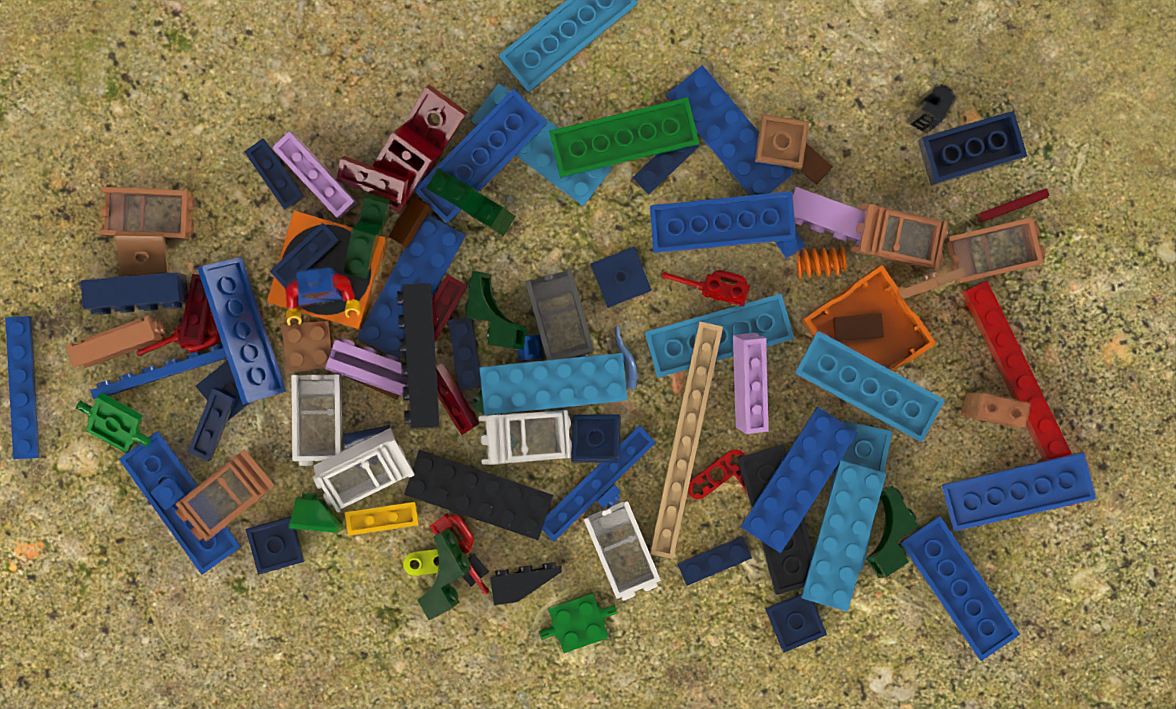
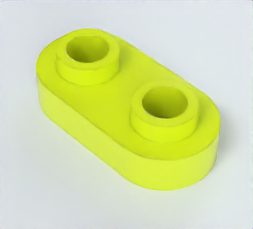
M438 549L409 553L403 562L405 571L412 576L438 573L439 565L434 562L435 557L439 556ZM412 560H417L419 562L418 568H413L411 566Z

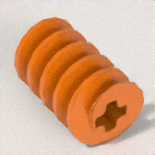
M840 246L838 252H836L834 247H830L828 254L824 247L820 248L819 254L815 248H811L809 255L806 249H801L800 255L796 251V269L799 279H802L804 272L807 273L808 278L812 277L813 271H816L818 278H821L822 271L826 272L827 277H830L832 270H835L837 276H840L842 269L846 272L845 248Z

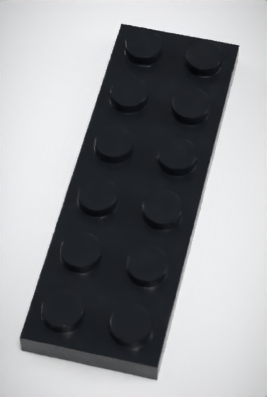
M783 444L737 457L751 508L785 457L786 452ZM804 518L781 553L760 540L775 595L804 587L813 556V549Z
M423 450L418 451L413 466L414 476L409 478L404 495L535 540L540 539L554 496L553 494Z

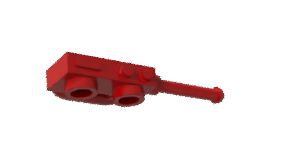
M716 270L712 275L707 274L705 282H697L669 274L666 271L661 274L663 279L697 287L706 298L710 297L716 301L721 300L742 307L745 306L750 291V285H747V280L743 276L725 270ZM721 279H722V280H725V281L732 282V283H736V284H735V285L727 284V283L721 282Z
M212 312L210 313L206 334L210 335V337L205 338L204 346L181 344L179 342L181 348H186L187 351L193 353L199 352L215 345L220 340ZM182 324L174 328L175 333L171 334L170 337L138 349L136 354L143 356V354L171 342H179Z
M447 513L429 526L435 535L449 528L456 535L458 546L462 553L467 554L473 550L471 547L474 542L473 534L459 516H449ZM454 525L458 529L460 534L463 536V540H461L454 531ZM470 564V575L482 590V593L488 594L489 588L485 586Z

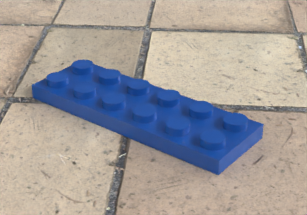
M703 65L666 95L669 101L688 97L697 134L748 195L769 194L793 174L789 167L755 162L759 131Z
M512 89L417 186L415 192L446 223H449L461 210L426 189L437 169L443 170L480 192L548 122L515 89Z
M792 191L650 206L654 253L796 240Z
M427 215L408 248L405 247L357 338L386 354L400 359L403 353H400L399 340L403 339V329L398 327V315H402V306L397 305V291H401V286L405 284L431 283L433 299L466 235Z
M242 257L197 268L242 404L286 392Z
M816 407L740 527L781 553L858 432L823 409Z
M157 431L149 437L152 440L147 448L139 444L119 458V460L200 574L203 575L242 546L228 526L206 542L204 539L199 541L191 532L193 528L188 520L183 522L175 511L178 509L176 503L165 511L150 493L168 477H171L186 495L198 487V484L160 431ZM203 491L187 502L210 530L223 520Z
M1085 452L942 484L954 531L1097 499Z
M939 515L900 541V544L904 547L906 553L980 661L1020 635Z

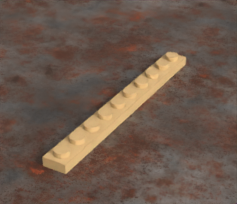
M700 321L698 323L651 543V555L670 559L674 558L723 326Z

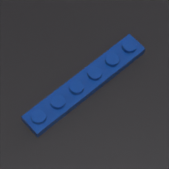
M32 317L5 318L13 460L40 458Z
M223 344L210 347L209 353L201 355V351L188 354L187 360L179 362L178 358L166 361L164 362L165 367L156 369L155 366L144 368L142 369V374L133 376V373L119 376L120 381L111 383L110 380L97 383V388L90 390L92 398L96 399L100 393L107 396L227 359Z
M639 425L620 443V463H600L547 514L543 531L554 542L656 442Z

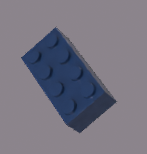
M1014 110L928 135L918 140L931 186L1027 157Z
M174 272L81 280L83 309L91 310V314L106 315L111 314L112 309H115V312L130 313L135 312L136 307L144 311L159 310L158 306L160 305L168 309L182 308V304L186 303L188 297L187 275Z

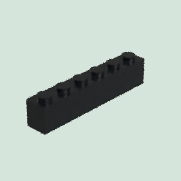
M431 283L405 284L401 286V291H397V305L402 306V315H398V327L403 329V339L399 340L400 353H404L405 362L401 363V376L406 377V386L402 387L403 401H407L408 410H404V425H409V430L438 429L440 421Z

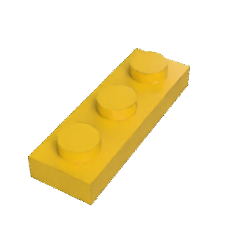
M416 501L344 512L348 536L419 525Z

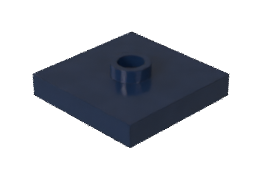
M635 247L591 263L607 308L652 291Z
M228 360L196 385V388L207 401L212 389L215 387L237 397L228 421L250 404H242Z
M620 414L573 415L572 463H620Z
M291 516L246 529L258 575L305 562L297 530L289 528Z
M802 593L765 608L783 653L827 635L814 602L802 599Z

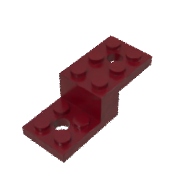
M430 84L425 87L404 124L392 132L373 164L374 167L409 179L405 200L401 204L392 201L391 209L398 214L404 209L423 176L435 167L468 113ZM431 113L439 115V124L432 121Z

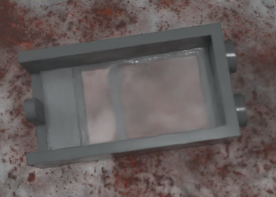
M570 268L557 274H549L539 279L525 281L547 361L591 356L590 352H594L572 269Z

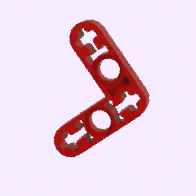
M732 449L690 480L688 494L694 499H702L733 475L746 491L741 473L739 475L736 473V471L740 470L736 464L730 465L729 463L732 460L731 454L736 456L739 454L743 456L745 454L738 449ZM715 467H719L723 471V477L719 481H714L710 477V471ZM705 474L707 480L713 486L709 488L708 484L702 487V494H693V483L701 484L705 480L701 477Z

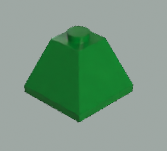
M302 493V497L295 498L289 523L290 529L338 533L343 530L344 525L323 499H316L317 494Z

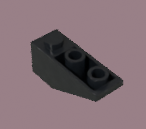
M556 562L542 564V568L533 569L532 565L518 567L519 571L509 572V568L495 570V574L490 576L494 605L519 602L562 572V565L556 566Z

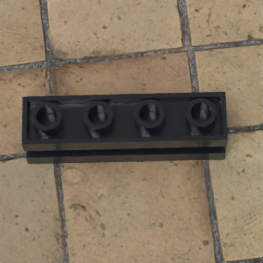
M935 84L919 98L915 105L917 109L910 114L906 123L927 134L943 122L957 95L952 93L953 89L949 86Z

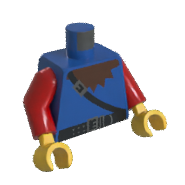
M332 268L297 272V279L290 282L286 287L287 308H289L286 311L288 325H290L292 318H297L299 325L301 324V312L298 307L347 301L345 315L350 318L351 310H355L359 316L360 302L354 299L355 295L350 280L346 276L337 274Z

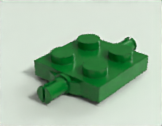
M100 393L93 407L82 400L76 405V410L88 415L86 432L115 448L128 453L134 441L146 448L151 443V438L140 433L139 426L143 415L111 397Z
M593 592L548 607L552 619V627L539 631L541 640L555 636L561 644L563 653H567L609 638L605 628V618L618 614L615 604L601 609L595 600Z

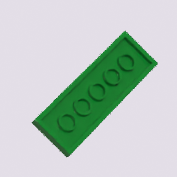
M688 97L549 131L560 178L699 145Z

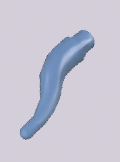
M616 326V344L619 352L623 353V360L626 365L627 389H636V380H638L637 366L633 356L623 344L620 337V327Z

